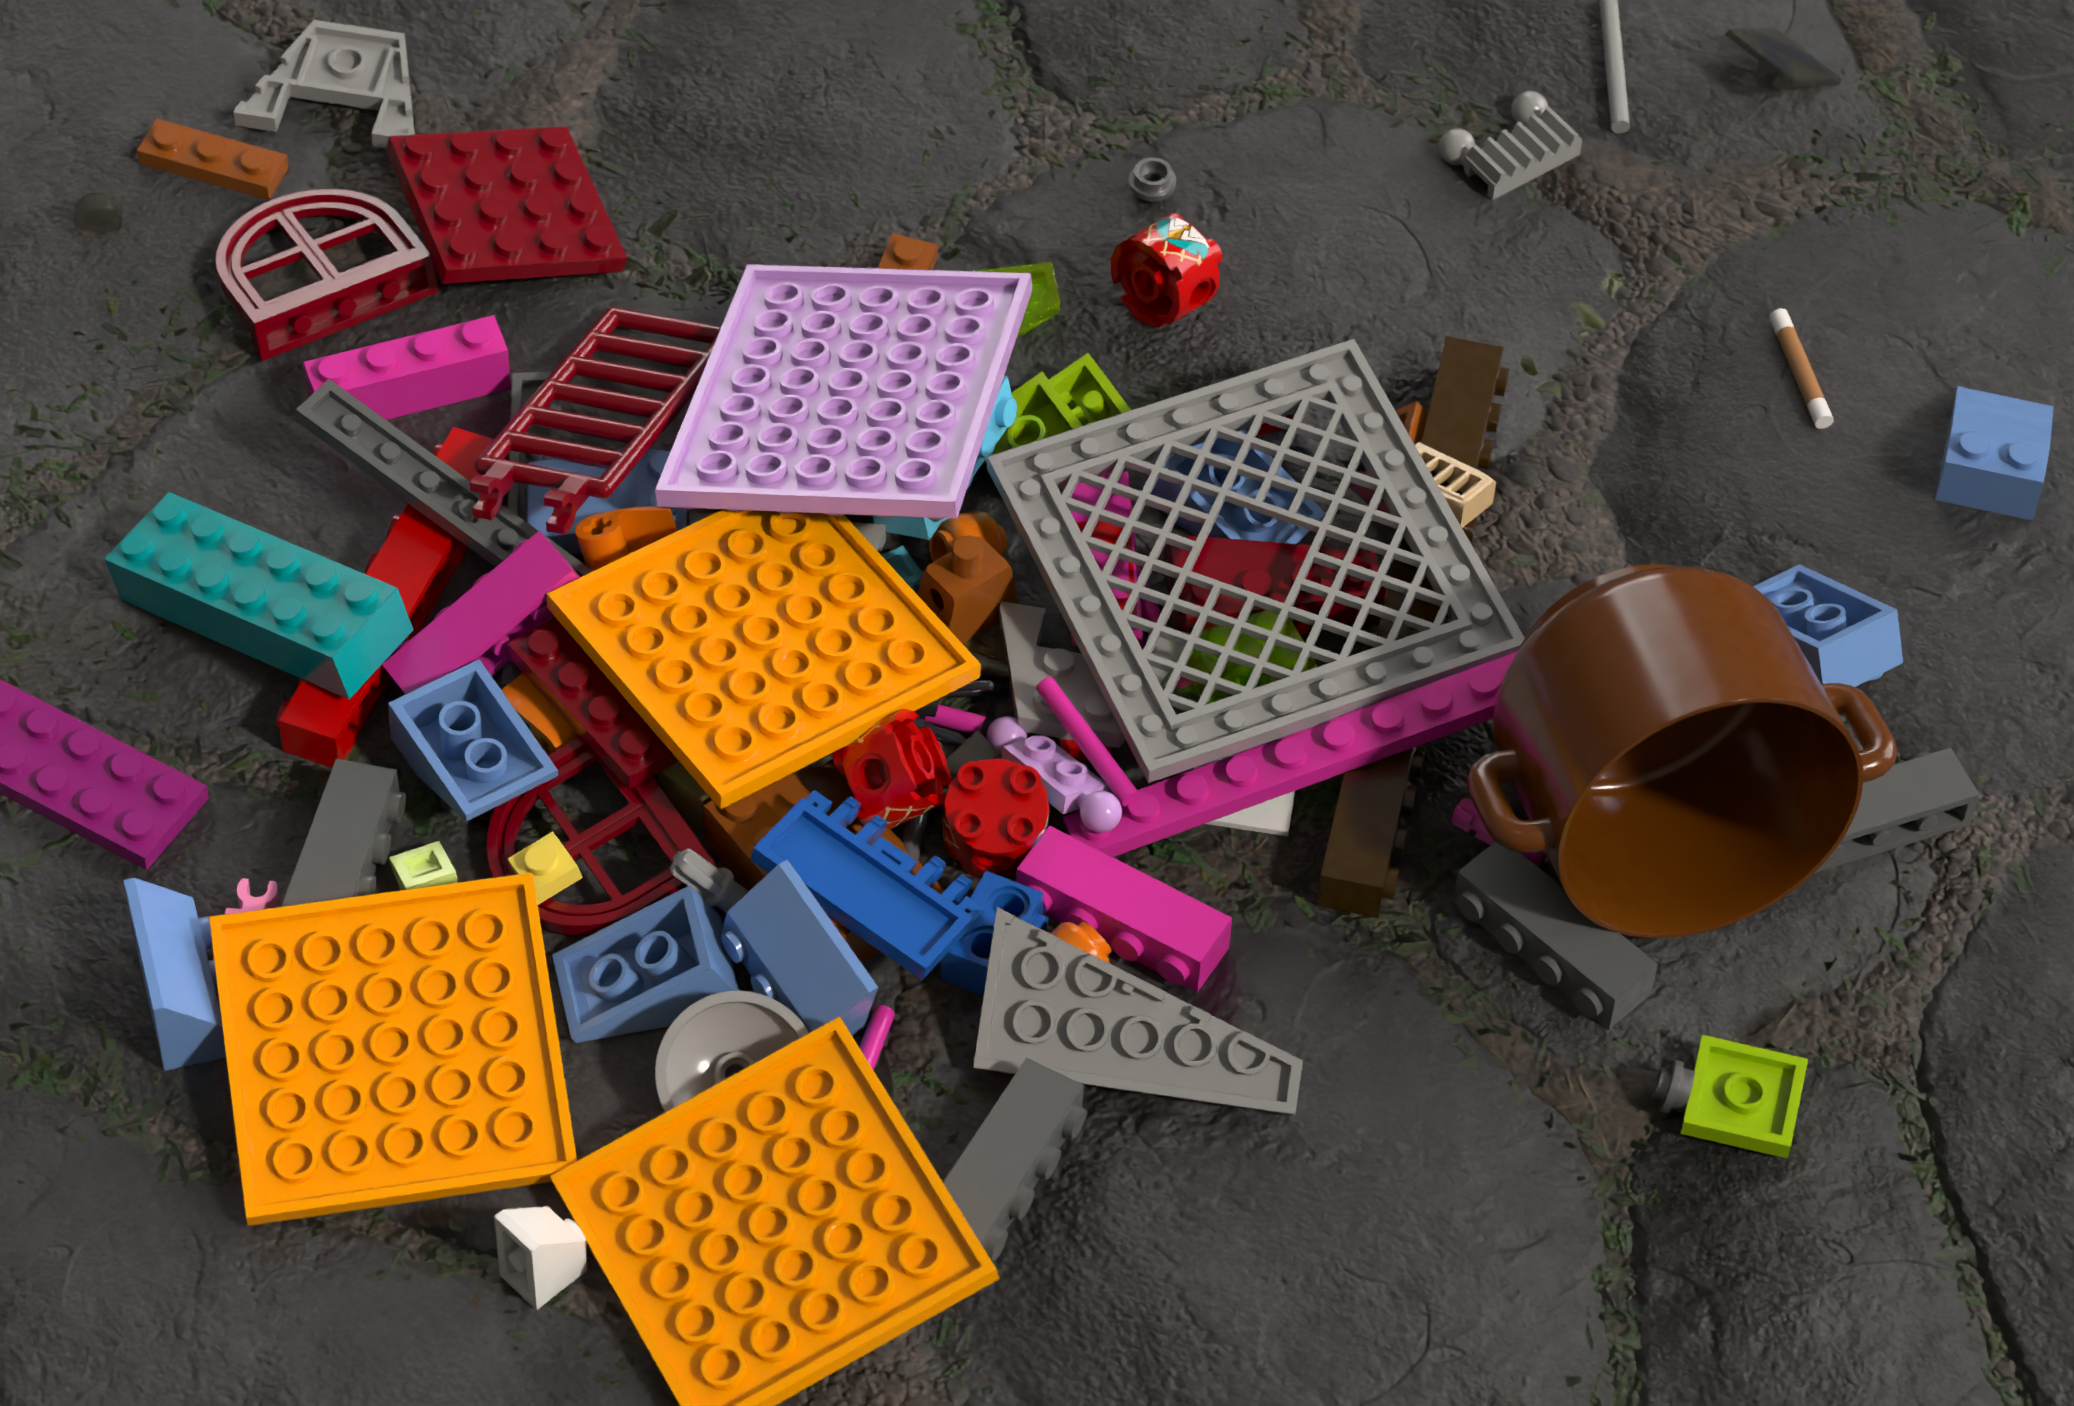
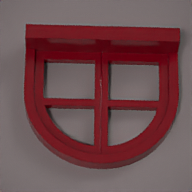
M341 189L308 190L284 195L263 203L244 214L227 230L216 252V268L222 291L250 328L254 351L262 361L439 293L431 255L401 215L382 200L356 191ZM318 215H336L350 217L362 222L313 240L297 219ZM277 226L294 246V248L242 267L244 257L251 245L263 234ZM373 231H377L394 251L341 273L337 271L322 252ZM300 259H304L320 279L318 282L264 302L248 281V279Z
M581 736L548 755L558 769L557 777L496 806L487 834V857L493 877L516 875L511 868L508 858L516 854L517 836L526 814L539 799L542 801L569 840L562 844L574 861L582 858L611 899L607 902L592 905H573L549 898L539 904L538 911L541 928L564 935L590 936L688 887L673 876L668 868L623 896L592 854V851L639 822L643 824L671 864L673 863L674 855L678 851L682 852L688 848L716 867L715 862L653 777L628 789ZM598 761L628 805L578 834L549 791Z

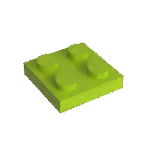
M1702 1035L1694 1069V1082L1687 1102L1681 1134L1788 1159L1808 1059Z

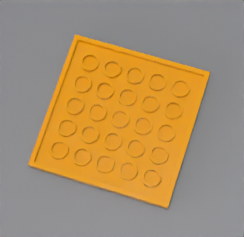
M722 509L547 593V608L720 809L851 744L878 721L903 708L916 711L980 678V662L845 515L832 516L826 513L805 512L782 514L776 511L756 510L733 512Z
M533 873L209 917L248 1226L552 1182L551 1175L577 1162Z
M840 1016L550 1176L573 1220L584 1233L589 1248L679 1406H775L1000 1279L996 1267Z

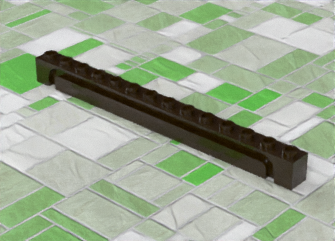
M1446 336L1422 444L1477 470L1479 468H1489L1494 440L1486 439L1487 432H1497L1502 404L1494 403L1495 396H1505L1510 368L1501 367L1504 347ZM1433 471L1430 472L1433 477L1436 475ZM1444 481L1441 485L1446 487L1449 483ZM1477 517L1462 528L1471 544ZM1403 537L1398 548L1413 553ZM1394 559L1390 577L1412 584L1419 567ZM1425 575L1420 587L1435 592ZM1387 588L1383 606L1399 611L1406 594ZM1414 598L1408 615L1434 623L1441 606ZM1380 618L1377 636L1387 639L1394 622ZM1402 625L1396 640L1421 631ZM1419 745L1344 773L1320 876L1317 906L1379 918L1383 898L1393 900L1399 869L1390 867L1392 856L1403 857L1408 827L1399 826L1401 815L1412 816L1417 787L1408 784L1410 775L1418 777L1421 775L1426 746Z

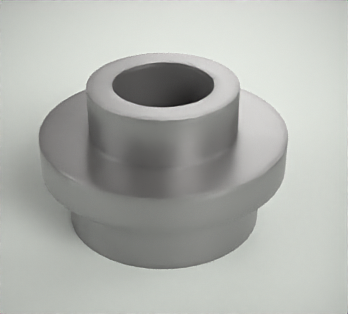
M1155 157L1145 158L1139 161L1129 175V188L1136 197L1142 200L1161 201L1170 197L1175 191L1176 176L1171 166L1165 160Z
M1674 1060L1670 1069L1661 1067L1658 1072L1652 1098L1660 1100L1659 1112L1668 1114L1671 1109L1682 1113L1686 1107L1692 1090L1695 1072L1683 1068L1684 1064L1681 1061Z

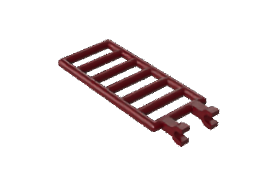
M617 307L608 308L477 458L475 469L481 475H476L469 482L470 491L480 493L478 502L472 508L473 517L492 520L500 509L502 498L516 482L551 489L543 497L544 506L554 507L551 517L546 522V530L566 535L573 525L576 512L589 496L601 499L610 497L692 398L722 326ZM617 327L708 343L710 345L705 351L613 335L612 332ZM596 351L690 369L683 376L591 359ZM577 375L667 392L669 395L662 401L569 382ZM554 400L647 417L649 419L643 426L550 409L548 407ZM534 425L628 444L622 451H615L527 434L526 432ZM510 451L607 470L599 478L506 460L504 458Z

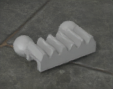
M1526 91L1514 99L1511 113L1516 125L1511 134L1506 129L1502 130L1496 142L1489 137L1486 139L1483 148L1480 149L1475 144L1473 136L1463 129H1451L1443 134L1439 141L1438 150L1441 158L1448 164L1462 165L1464 167L1463 172L1468 177L1474 174L1481 177L1488 184L1487 195L1492 200L1580 155L1582 139L1548 107L1546 99L1537 92Z

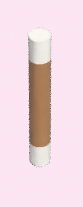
M1777 309L1770 314V322L1815 427L1818 429L1827 428L1833 423V416L1787 310Z

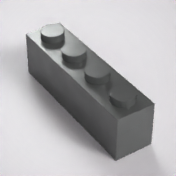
M1948 748L1935 753H1920L1908 761L1893 765L1884 776L1863 783L1860 803L1846 835L1835 851L1814 873L1970 826L1980 794L1953 750Z
M336 758L281 907L375 894V870L378 864L385 865L391 847L390 828L392 823L399 824L405 810L406 794L399 792L397 770Z
M1494 842L1458 871L1453 903L1458 907L1461 914L1468 920L1480 924L1496 938L1504 950L1511 954H1516L1535 969V972L1543 982L1550 986H1555L1574 1001L1578 1010L1585 1016L1596 1019L1605 1028L1610 1030L1651 995L1658 964L1619 932L1608 930L1585 917L1573 905L1564 888L1520 852L1508 850Z
M1029 1058L1024 1060L943 1182L991 1261H995L1000 1255L1008 1236L1006 1230L1013 1219L1021 1220L1028 1212L1035 1194L1033 1188L1041 1177L1048 1179L1054 1172L1060 1159V1147L1067 1137L1074 1139L1078 1135L1087 1116V1110L1082 1108L1084 1085Z

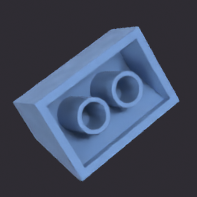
M787 859L779 863L727 911L721 932L723 947L734 962L739 963L741 961L749 972L754 992L768 996L789 1008L801 1020L809 1033L840 1016L853 1036L864 1029L878 986Z
M137 878L124 880L135 944L164 1071L226 1058L221 1009L216 996L218 985L215 961H208L206 949L213 948L209 917L198 918L193 897Z

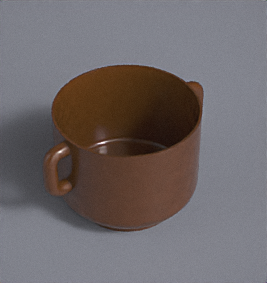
M1649 564L1626 567L1595 577L1565 594L1539 617L1524 638L1519 651L1511 662L1496 698L1493 714V733L1497 752L1480 758L1471 767L1466 781L1469 796L1487 832L1494 841L1508 850L1521 853L1545 850L1567 896L1585 917L1608 930L1624 935L1642 938H1672L1700 934L1741 921L1776 903L1805 882L1824 864L1846 835L1860 803L1863 783L1884 776L1893 767L1897 756V747L1893 735L1876 706L1863 691L1852 685L1842 683H1820L1780 612L1755 587L1723 572L1697 567ZM1839 715L1846 718L1863 750H1858L1857 745ZM1501 783H1511L1529 820H1520L1515 816L1500 786Z

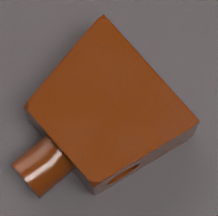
M959 537L954 541L951 552L929 564L922 572L918 596L962 644L999 623L1001 601L1018 604L1011 566L982 537Z

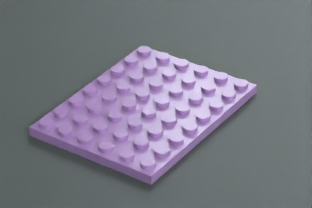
M747 265L656 486L657 506L678 507L683 510L707 508L727 509L733 512L756 510L776 511L782 514L805 512L826 513L832 516L854 514L876 515L881 518L903 516L926 517L931 520L957 519L1031 296V273Z

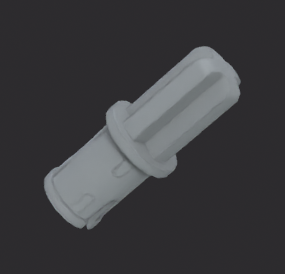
M686 848L682 852L678 851L673 857V863L669 868L671 874L687 886L691 885L710 906H716L726 914L728 910L749 892L733 880L734 876L731 871L726 868H716L691 849Z

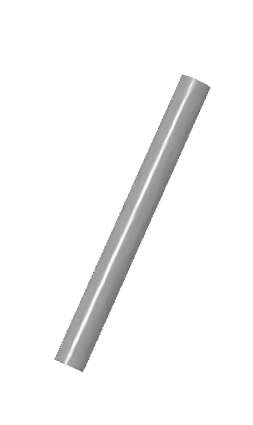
M1599 0L1611 129L1613 132L1621 134L1630 129L1618 0Z

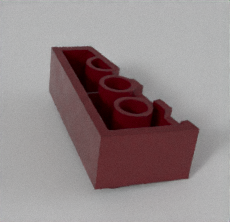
M1179 535V536H1182V537H1185V538H1188V539H1191V540H1194V541H1196V539H1197V537H1198V536H1189V535ZM1207 537L1192 572L1285 603L1311 545ZM1165 543L1163 562L1183 568L1190 551ZM1321 546L1318 552L1344 560L1349 548ZM1358 549L1352 564L1378 572L1379 565L1375 552ZM1313 563L1306 579L1331 588L1338 571ZM1164 574L1170 595L1177 579ZM1347 574L1339 591L1365 599L1372 583ZM1186 582L1178 599L1204 607L1211 590ZM1383 586L1380 587L1374 603L1382 606L1386 593ZM1300 590L1293 607L1319 615L1326 598ZM1219 594L1212 611L1238 619L1245 602ZM1334 602L1327 618L1353 627L1360 610ZM1253 606L1246 622L1272 631L1279 614ZM1173 609L1177 630L1191 633L1198 618ZM1368 613L1362 627L1379 625L1380 617ZM1288 617L1280 634L1287 637L1310 634L1313 626ZM1207 621L1199 638L1222 646L1226 644L1232 630ZM1241 633L1236 644L1260 641V639Z

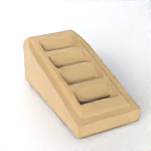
M1420 442L1415 445L1429 471L1436 473L1433 478L1462 528L1493 504L1496 487L1495 480L1485 473ZM1444 481H1447L1449 483V485L1446 487L1442 486L1441 484Z

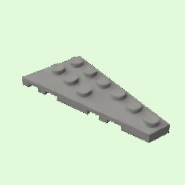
M997 907L973 1068L1016 1074L1024 1060L1029 1058L1085 1085L1296 1115L1303 1060Z

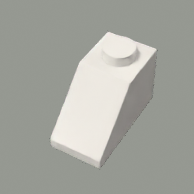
M549 1207L506 1209L494 1216L500 1276L536 1310L587 1271L586 1237L572 1220L567 1218L563 1221Z

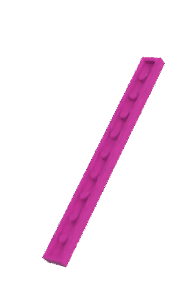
M1517 652L1336 717L1312 728L1273 740L1138 790L1139 796L1134 802L1127 806L1121 804V819L1118 825L1108 832L1098 833L1088 829L1081 820L1080 811L1063 817L1065 829L1068 835L1111 857H1115L1493 719L1495 702L1501 683Z

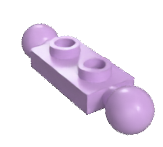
M1000 717L990 724L986 740L991 751L1000 756L1001 759L1031 766L1036 769L1041 776V783L1047 791L1048 802L1058 811L1065 814L1080 809V817L1083 824L1091 831L1098 833L1108 832L1118 825L1122 816L1119 800L1113 794L1106 791L1107 784L1088 770L1086 766L1074 759L1047 736L1040 735L1027 738V732L1018 726L1017 719L1014 717Z

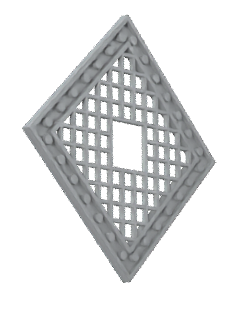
M1355 339L987 457V470L1148 783L1312 728L1336 717L1519 651L1524 640L1522 632ZM1312 408L1333 415L1326 431L1301 423L1307 409ZM1296 413L1293 420L1284 417ZM1263 423L1287 430L1280 446L1255 438ZM1339 423L1348 438L1334 434ZM1250 428L1247 435L1238 432ZM1296 433L1320 441L1314 457L1289 449ZM1217 438L1242 445L1234 461L1210 453ZM1204 443L1203 446H1202V448H1201V450L1198 449V448L1192 447V446H1195V445ZM1329 445L1354 453L1347 469L1322 460ZM1250 448L1275 456L1268 472L1243 464ZM1170 453H1176L1196 460L1188 476L1164 468ZM1158 458L1155 465L1146 462ZM1283 460L1308 468L1301 484L1276 475ZM1360 460L1369 476L1355 472ZM1204 463L1229 471L1222 487L1197 479ZM1124 468H1130L1149 475L1142 491L1117 483ZM1317 471L1342 479L1335 495L1310 487ZM1111 473V475H1110V477H1109L1108 480L1105 479V478L1100 477V476H1103V475H1106V474ZM1237 475L1262 483L1255 499L1230 491ZM1158 478L1182 486L1175 503L1151 495ZM1350 482L1375 490L1369 506L1343 498ZM1078 483L1103 490L1095 506L1071 498ZM1271 486L1296 494L1289 510L1264 502ZM1065 488L1061 495L1059 490ZM1191 490L1216 498L1209 514L1184 506ZM1111 494L1136 501L1129 518L1104 510ZM1304 497L1329 506L1322 522L1297 514ZM1381 499L1384 500L1391 514L1377 510ZM1225 501L1317 533L1285 603L1192 572L1194 564ZM1145 505L1170 513L1162 529L1138 521ZM1338 509L1363 517L1356 533L1331 525ZM1070 510L1090 517L1082 533ZM1178 517L1203 525L1196 541L1171 533ZM1098 520L1123 528L1115 545L1091 537ZM1371 521L1397 529L1390 545L1364 537ZM1132 532L1157 540L1149 556L1124 548ZM1325 536L1351 544L1344 560L1318 552ZM1403 536L1413 553L1398 548ZM1165 543L1190 551L1183 568L1158 560ZM1359 547L1384 555L1378 572L1352 564ZM1090 549L1110 555L1103 571L1100 570ZM1118 559L1143 567L1136 584L1111 575ZM1393 559L1419 567L1412 584L1386 575ZM1313 563L1338 571L1331 588L1306 579ZM1152 570L1177 579L1170 595L1145 587ZM1347 574L1372 583L1365 599L1339 591ZM1425 575L1435 592L1420 587ZM1186 582L1211 590L1204 607L1178 599ZM1381 586L1406 594L1399 611L1374 603ZM1110 588L1130 594L1123 611ZM1300 590L1326 598L1319 615L1293 607ZM1219 594L1245 602L1238 619L1212 611ZM1139 598L1164 606L1156 623L1131 614ZM1414 598L1441 606L1434 623L1408 615ZM1334 602L1360 610L1353 627L1327 618ZM1253 606L1279 614L1272 631L1246 622ZM1173 609L1198 618L1190 635L1165 626ZM1368 613L1394 622L1387 639L1361 630ZM1448 614L1452 622L1443 624L1444 619ZM1288 617L1313 626L1306 643L1280 634ZM1207 621L1232 630L1224 647L1199 638ZM1402 625L1421 631L1396 640ZM1131 627L1151 634L1143 650ZM1322 629L1347 638L1340 655L1314 646ZM1241 633L1266 641L1259 659L1233 650ZM1159 637L1185 645L1177 663L1152 654ZM1356 641L1375 647L1349 656ZM1275 645L1300 653L1293 671L1267 662ZM1193 649L1219 657L1212 674L1186 666ZM1309 657L1328 663L1302 672ZM1227 661L1253 669L1246 687L1220 678ZM1151 666L1172 673L1164 691ZM1262 673L1281 679L1255 688ZM1180 677L1206 685L1198 703L1172 694ZM1214 689L1233 695L1208 704ZM1172 706L1186 712L1176 715Z

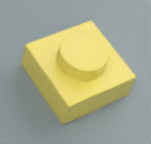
M553 831L508 858L511 868L516 875L533 873L538 905L583 878L579 867Z

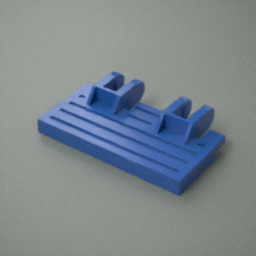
M813 790L806 799L801 798L753 848L750 860L769 873L779 863L788 859L826 914L917 978L923 980L983 915L985 908L968 896L965 897L973 881L961 874L942 894H939L931 886L941 877L946 862L935 855L913 876L911 872L916 867L917 861L881 836L887 826V821L876 815L855 835L846 827L858 815L861 803L850 796L830 816H827L825 813L831 808L832 802L816 790Z

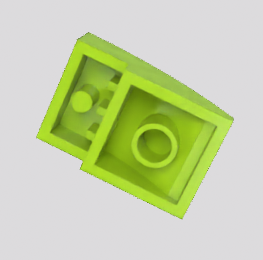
M1087 353L1048 380L1045 374L1040 372L1011 393L1012 398L1017 403L1016 418L1012 426L1007 427L996 443L992 455L1131 411V409L1089 353Z

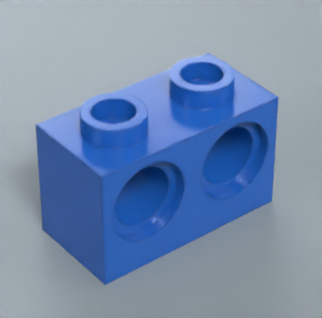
M985 871L971 896L973 901L985 908L984 913L941 959L940 978L942 981L983 997L989 959H982L981 957H990L997 907L1046 931L1048 925V917L1043 915V892Z

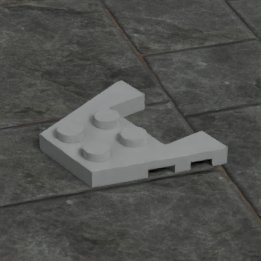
M313 20L281 56V65L271 76L264 75L255 85V94L247 102L241 100L233 112L235 126L277 132L290 97L353 106L360 109L380 110L372 131L373 147L386 149L389 136L415 134L405 34Z
M1001 601L999 624L1003 632L1005 659L1008 662L1010 689L1018 726L1027 733L1073 740L1036 690V686L1041 680L1046 677H1053L1104 746L1120 748L1126 739L1083 655L1061 648L1052 649L1039 646L1045 625L1046 609ZM1159 637L1152 654L1177 663L1185 645ZM1151 666L1161 687L1165 688L1172 673Z

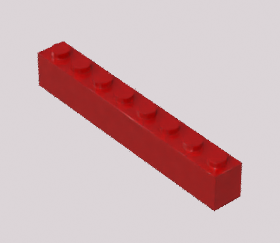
M453 427L443 444L438 443L433 449L432 454L471 481L476 475H481L475 469V462L494 439ZM509 453L504 459L509 460ZM409 503L401 515L396 514L392 518L387 530L386 541L380 551L375 550L372 552L365 568L366 575L398 588L414 629L403 642L412 639L421 631L469 548ZM381 665L350 700L299 678L298 689L291 700H284L276 717V727L280 729L283 752L333 768L336 758L346 760L391 683L392 676Z

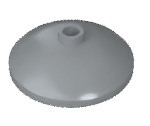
M726 991L698 1000L686 1008L673 1021L666 1031L657 1053L655 1083L664 1112L675 1108L725 1080V1071L728 1067L737 1065L745 1069L809 1034L808 1030L789 1008L759 993Z

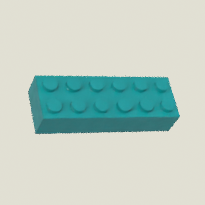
M168 492L104 558L122 601L349 700L414 630L397 587L171 492Z

